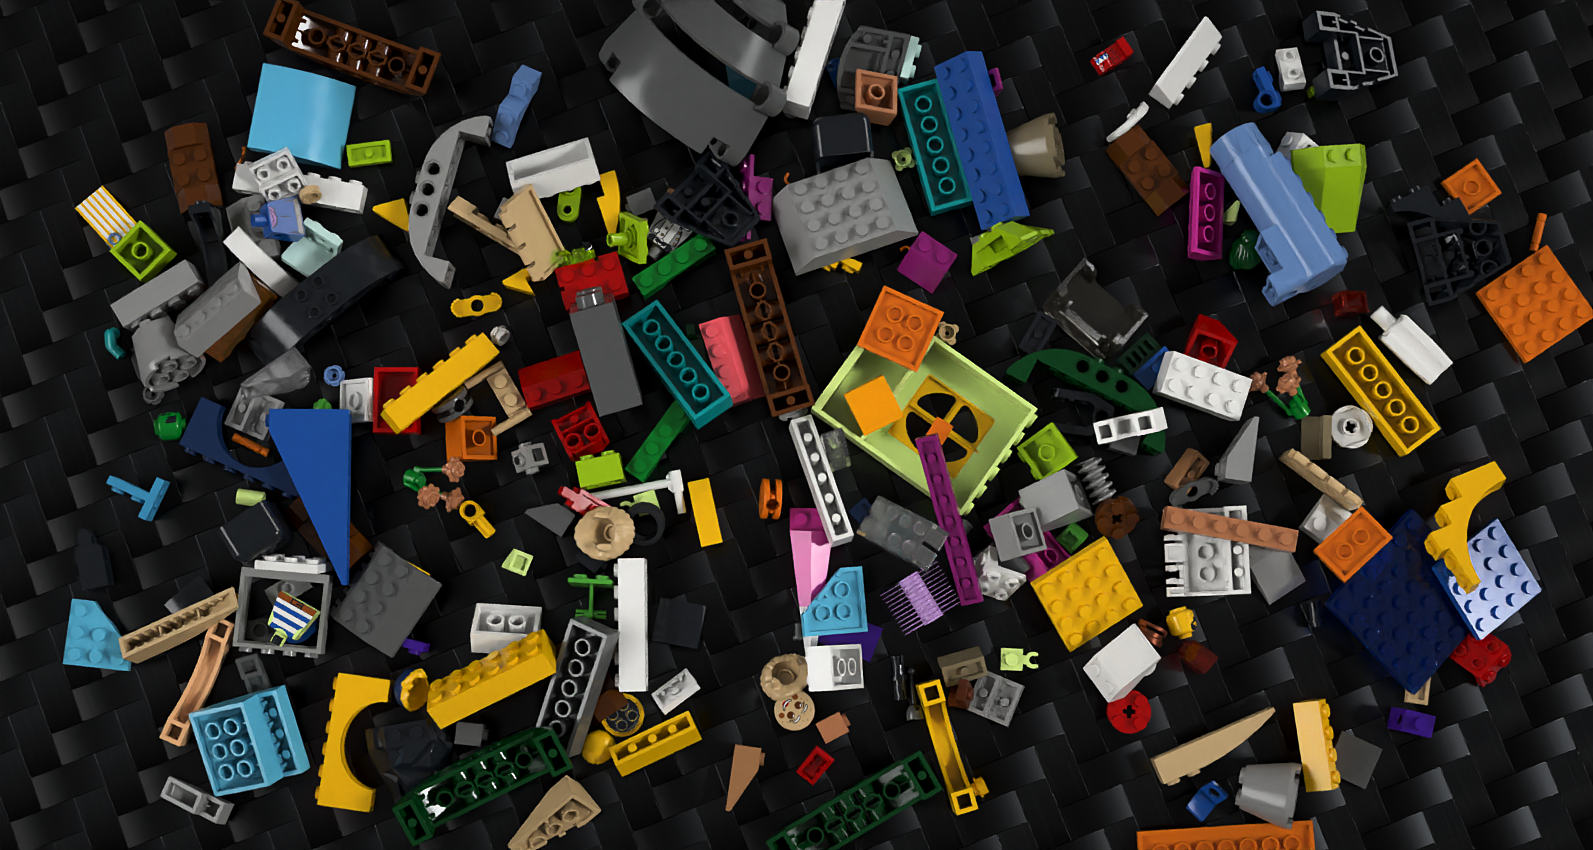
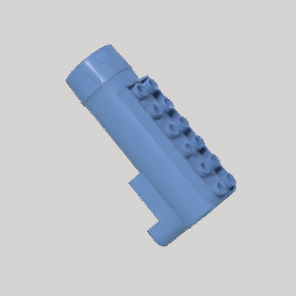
M1252 122L1240 125L1220 137L1211 146L1209 152L1219 166L1221 174L1226 178L1260 232L1255 249L1271 273L1266 279V286L1262 289V293L1269 304L1276 306L1299 293L1313 290L1343 271L1348 258L1347 250L1339 245L1336 240V233L1325 223L1324 214L1315 207L1312 195L1303 188L1300 176L1294 174L1289 159L1286 156L1284 157L1280 151L1274 154L1271 145L1261 134L1256 124Z

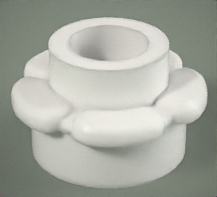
M497 326L492 330L490 337L493 344L502 346L507 342L510 332L505 329L506 326Z

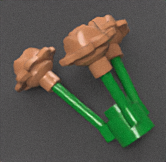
M1292 355L1286 356L1279 361L1280 366L1277 368L1278 372L1287 373L1279 378L1276 390L1281 394L1288 392L1290 396H1293L1294 399L1289 402L1290 407L1286 406L1265 384L1267 372L1261 374L1255 372L1249 377L1252 379L1249 392L1260 390L1263 394L1266 393L1285 410L1288 416L1293 415L1296 420H1299L1310 413L1311 410L1307 405L1308 402L1299 385L1301 377H1298L1296 372L1298 364L1302 363L1300 359L1296 360Z
M451 456L449 462L442 467L415 466L414 470L408 469L403 476L404 486L418 492L419 506H423L425 509H429L430 506L434 507L441 497L442 500L446 501L445 508L447 512H451L455 509L458 510L463 503L464 496L461 494L460 488L457 487L450 493L441 492L433 484L425 485L426 477L422 472H442L449 477L450 482H458L459 478L464 475L465 466L460 462L459 457Z

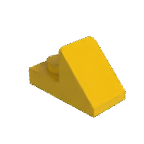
M526 268L502 281L507 289L535 296L528 283L532 278Z

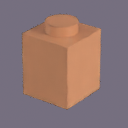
M839 711L815 723L825 743L849 732L847 727L851 725L845 713L840 715Z

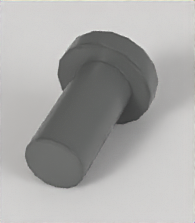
M800 623L795 624V636H793L795 641L803 640Z

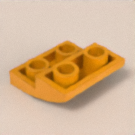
M883 375L843 394L864 436L904 417Z

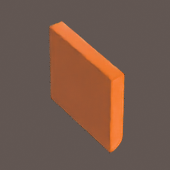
M937 417L926 435L938 433L940 443L943 445L954 426Z

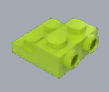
M1053 422L1017 447L1019 450L1017 452L1018 456L1024 463L1027 462L1032 468L1030 472L1037 481L1057 473L1078 458Z

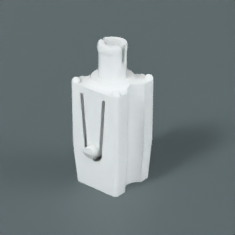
M1383 306L1379 307L1371 315V318L1384 330L1378 339L1425 383L1432 384L1453 363L1440 347L1407 315L1401 314L1396 319Z

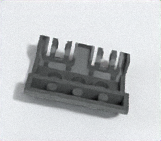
M378 540L373 546L375 552L370 551L368 554L371 561L369 564L362 562L360 566L363 570L358 569L349 581L350 589L345 587L343 590L347 596L344 600L338 598L335 602L338 606L333 605L329 614L334 620L366 643L393 658L442 584L414 567Z

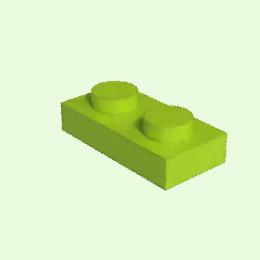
M389 140L346 145L350 168L393 162Z

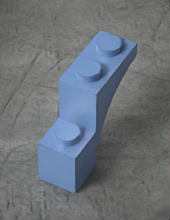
M522 65L514 74L509 94L499 105L491 141L508 148L512 147L523 115L532 97L538 90L541 72Z

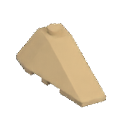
M566 775L546 793L507 844L508 848L511 850H536L546 845L548 839L556 835L562 837L566 835V830L576 825L578 828L585 825L601 810L582 785Z

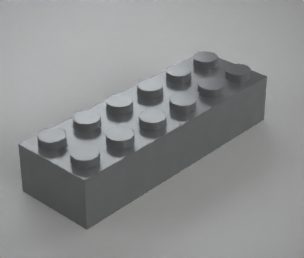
M583 615L570 618L557 658L556 673L552 674L535 727H552L568 757L578 755L582 751L620 632Z

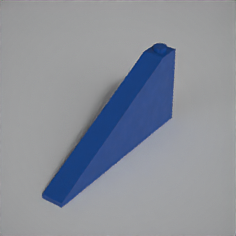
M269 409V414H266L265 425L269 427L274 443L341 584L349 585L352 411L349 409Z

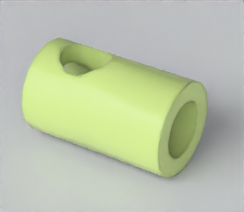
M239 488L236 494V504L254 506L266 500V492Z

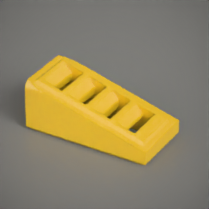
M1207 123L1196 126L1194 130L1204 168L1211 170L1212 155L1209 150L1212 146V125Z

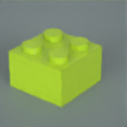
M141 220L110 250L143 283L152 280L177 255L166 242Z
M611 450L602 452L601 457L595 458L593 455L580 457V461L575 462L580 488L589 490L627 482L622 456Z

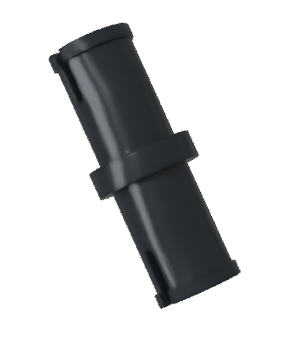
M903 655L889 656L892 671L890 681H893L894 700L908 699L906 679L908 678L904 670Z

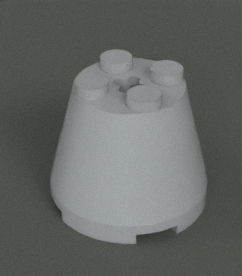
M164 316L153 321L146 319L140 322V328L131 337L141 381L144 387L149 388L151 392H163L179 387L178 382L183 381L190 375L195 377L204 368L206 363L203 354L196 358L179 347L174 335L176 324L171 320L170 316Z
M1290 762L1247 765L1246 768L1242 767L1239 783L1243 785L1242 789H1239L1237 792L1235 805H1239V809L1280 828L1291 830L1293 819L1289 818L1294 816L1300 776L1296 774H1300L1302 764Z

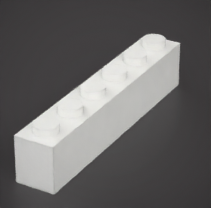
M253 162L237 163L232 189L236 192L249 195L261 194L257 181L248 169V165ZM310 172L307 175H303L308 186L317 185L322 193L320 200L306 205L363 215L368 190L362 185V182L350 180L349 183L341 182V178L333 176L324 179L320 178L319 174Z
M812 415L793 419L790 421L789 430L830 547L851 542L854 534Z

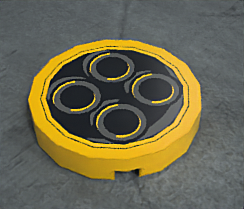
M623 693L629 703L602 721L603 726L608 732L619 737L634 734L639 730L644 721V708L641 702L633 695Z

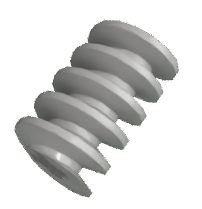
M1093 457L1075 465L1082 466L1078 474H1086L1082 479V482H1089L1085 489L1093 490L1089 495V498H1096L1092 505L1112 497L1116 492V489H1108L1113 484L1112 481H1105L1109 474L1101 473L1106 468L1105 465H1098L1102 460L1101 457Z

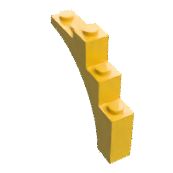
M1495 461L1450 479L1445 487L1447 497L1452 501L1441 505L1434 515L1437 524L1442 528L1431 532L1424 542L1427 552L1433 556L1435 561L1444 559L1446 567L1452 571L1458 585L1463 588L1466 594L1474 592L1481 582L1471 563L1467 546V528L1472 510L1483 498L1500 489L1506 480V477Z

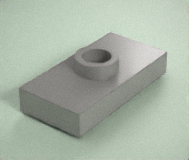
M281 580L264 591L274 607L280 591H285L294 597H298L314 588L311 582Z

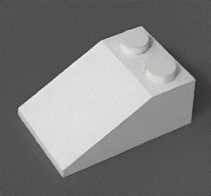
M1132 624L1095 654L1083 669L1107 702L1110 703L1124 698L1155 666L1161 657L1137 625Z

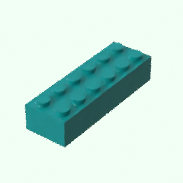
M937 78L897 89V102L930 216L971 206L973 203Z
M655 300L621 323L627 337L697 429H700L733 406L729 392L658 300Z

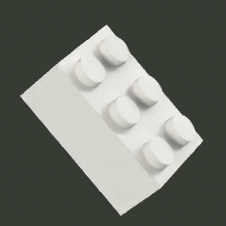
M861 644L807 647L805 659L808 664L807 684L809 692L864 688Z

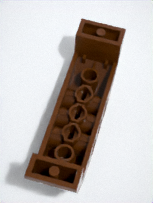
M276 0L263 33L264 36L311 61L369 83L416 96L426 95L441 57V53L420 46L418 51L304 9L300 2L296 0Z
M767 239L724 250L772 417L815 406L773 267Z

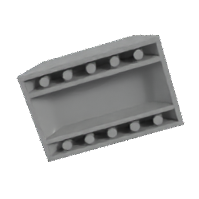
M868 157L788 184L772 198V211L796 276L918 235L917 228L890 160Z

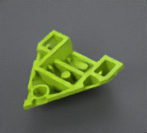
M1013 221L1006 224L999 222L991 227V232L987 231L978 237L980 240L973 245L971 273L973 276L994 267L999 262L1009 259L1031 247L1043 238L1055 234L1052 229L1022 225Z

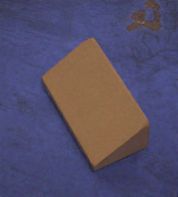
M1187 448L1164 482L1174 490L1183 487L1190 481L1198 480L1210 462L1197 450ZM1191 486V487L1187 490V494L1189 493V491L1192 489L1193 486Z

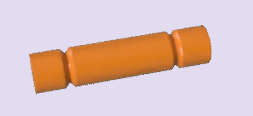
M1538 213L1529 248L1531 252H1537L1539 249L1545 225L1544 222L1547 217L1546 214Z
M237 433L232 437V441L265 457H268L271 449L263 447Z

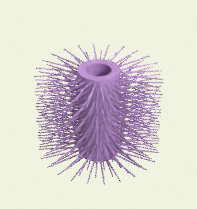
M917 571L898 582V585L904 591L903 593L906 594L905 597L909 599L910 605L913 606L912 609L916 611L913 614H918L912 620L917 617L920 618L914 624L920 621L923 623L913 630L922 625L929 624L953 607L951 606L941 611L940 609L944 606L939 608L938 605L945 600L938 604L936 603L938 599L934 600V596L931 595L933 591L929 592V588L926 587L927 584L923 582L925 580H922L919 575L920 572Z

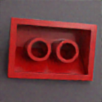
M579 350L518 370L521 388L530 411L592 392Z

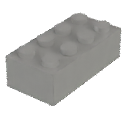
M185 259L110 306L122 326L135 333L140 328V322L146 319L153 321L169 316L168 313L174 309L180 310L187 305L186 302L192 298L197 299L209 286L198 268Z

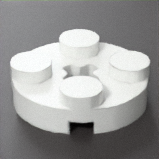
M1348 405L1339 408L1333 413L1332 440L1337 446L1355 449L1367 443L1373 430V422L1365 410ZM1348 421L1350 424H1355L1354 433L1346 431L1345 427Z

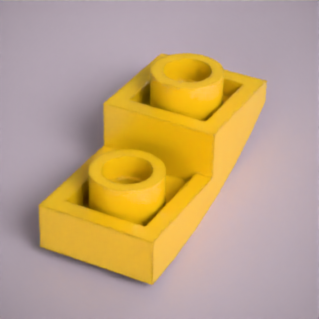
M848 258L821 268L830 271V269L836 270L838 265L841 264L843 270L853 274V272L859 273L862 263Z

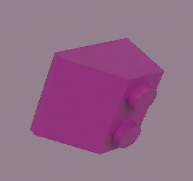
M922 231L907 252L897 271L933 294L956 260L957 254Z

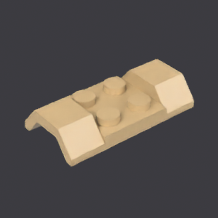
M459 196L449 205L448 209L454 212L453 216L519 255L517 249L520 246H514L507 229L497 223L495 226L488 221L489 218L479 213V209L475 205Z

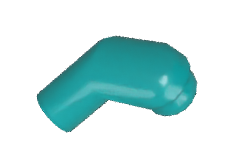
M112 327L104 333L105 347L117 360H120L125 356L126 352L117 344L120 331L116 327Z

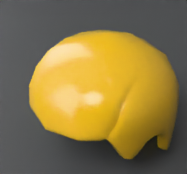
M595 730L587 734L581 751L583 758L588 763L596 765L609 760L612 756L608 748L616 745L614 737L604 730Z

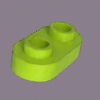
M581 186L574 188V191L571 193L567 191L559 193L557 214L562 221L569 223L577 219L582 194ZM566 207L571 208L569 214L564 213Z

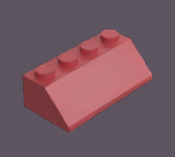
M740 314L720 317L698 324L714 374L731 395L732 407L764 397L765 392Z

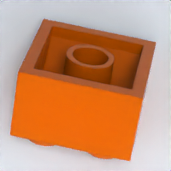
M459 416L452 421L446 422L447 461L449 462L451 456L459 457L460 462L498 460L497 437L491 431L496 426V417Z

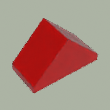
M816 745L796 772L810 784L814 785L833 763L834 758Z

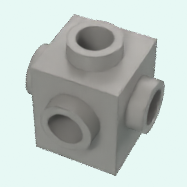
M531 442L518 445V450L511 452L517 473L526 472V475L539 472V467L549 464L543 443L533 445Z

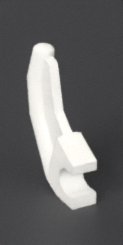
M1143 101L1137 109H1132L1127 115L1125 123L1106 137L1107 141L1112 142L1132 128L1146 114L1149 109L1148 105Z

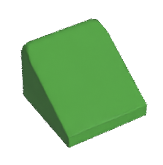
M1074 522L1069 524L1057 536L1056 540L1072 554L1085 541L1088 533Z

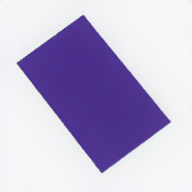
M867 623L868 632L818 636V642L826 646L861 644L862 659L870 662L883 628Z

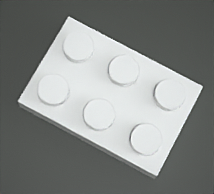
M273 553L271 555H263V559L255 560L254 569L320 574L333 571V565L330 561H326V557L305 559L303 555L285 557V554Z

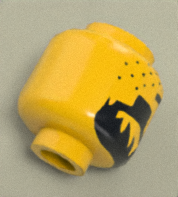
M1186 606L1170 610V614L1166 616L1170 634L1172 636H1179L1180 640L1191 637L1192 632L1197 629L1193 611L1186 609Z

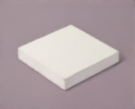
M374 378L342 380L340 382V409L352 411V424L373 422Z

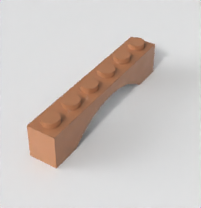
M1172 506L1164 507L1160 527L1161 530L1229 540L1289 554L1294 553L1296 550L1299 530Z

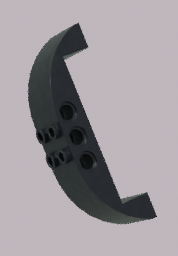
M381 234L368 237L333 257L281 298L254 325L249 332L246 343L274 376L290 363L287 357L386 277L392 281L408 267Z

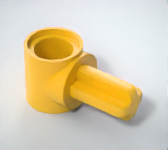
M474 501L462 503L459 510L462 518L470 526L474 524L485 538L491 537L495 533V529L484 517L485 512L481 506ZM470 505H474L476 508V513L472 517H468L465 512L466 508Z

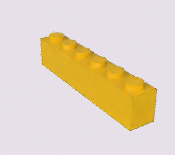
M481 333L478 337L475 334L465 342L467 345L464 348L460 349L457 347L449 354L451 358L446 362L443 359L432 367L434 369L433 372L429 375L425 372L416 380L417 384L411 388L408 385L399 393L401 397L397 400L392 398L382 406L384 410L380 415L397 435L496 358L500 352L484 333Z

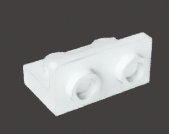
M686 668L651 695L661 711L666 715L698 691L700 687Z

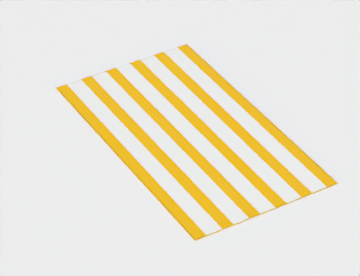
M103 185L75 208L111 249L115 246L111 245L108 241L111 233H118L122 239L137 224ZM113 235L111 237V242H118L119 237L117 235Z

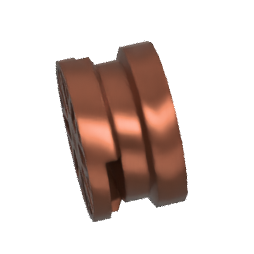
M1140 619L1138 628L1151 645L1161 648V640L1163 637H1166L1168 632L1148 621Z

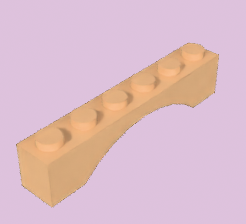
M224 618L208 629L194 672L180 700L168 717L159 738L177 746L187 745L193 732L188 714L202 709L207 701L233 643L234 621Z

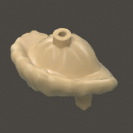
M599 506L587 512L575 526L574 539L576 540V545L585 554L596 560L609 561L617 558L628 550L633 543V538L635 537L634 522L623 509Z
M795 653L784 654L774 657L765 664L760 676V684L767 696L774 701L785 700L789 696L802 691L808 685V664L805 657Z

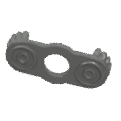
M1208 476L1196 481H1190L1183 487L1174 490L1169 496V501L1173 507L1182 508V504L1195 501L1204 494L1209 493L1213 495L1216 493L1219 487L1218 482ZM1191 486H1196L1197 491L1195 495L1187 496V490Z

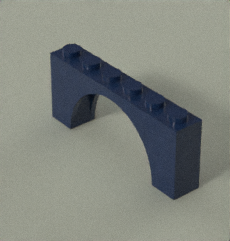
M201 397L179 443L185 447L184 451L194 456L200 453L205 456L203 460L214 465L218 461L224 464L223 469L234 474L238 470L244 473L243 478L252 482L258 479L264 482L263 487L272 491L278 488L283 491V496L292 500L295 497H299L300 495L283 460L269 467L254 468L245 466L231 455L225 445L222 434V421L226 407Z

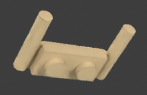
M502 361L497 362L464 382L467 389H470L487 379L509 419L491 429L494 436L499 435L532 415Z

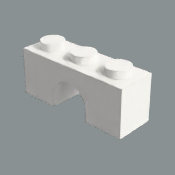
M1163 407L1093 423L1098 444L1136 435L1154 433L1168 428Z

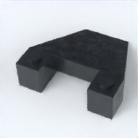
M1315 11L1302 22L1305 42L1323 43L1328 69L1312 80L1317 100L1335 101L1398 76L1391 37L1370 28L1363 29L1357 26V22L1352 20L1347 22L1341 19L1339 14L1333 12Z

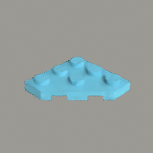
M862 566L839 568L801 614L803 637L868 632Z
M72 599L63 664L130 671L131 661L122 657L118 638L122 637L120 631L110 618L104 614L96 601Z

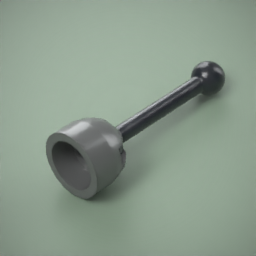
M909 667L906 673L909 675L912 705L908 707L906 717L907 721L924 719V712L916 704L913 679L915 670Z

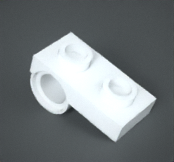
M1297 47L1276 50L1275 57L1279 69L1280 90L1283 92L1304 89L1306 79Z

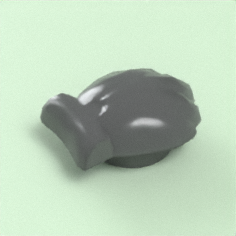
M260 618L254 621L247 620L245 639L251 638L258 642H269L275 630L268 625L269 619Z

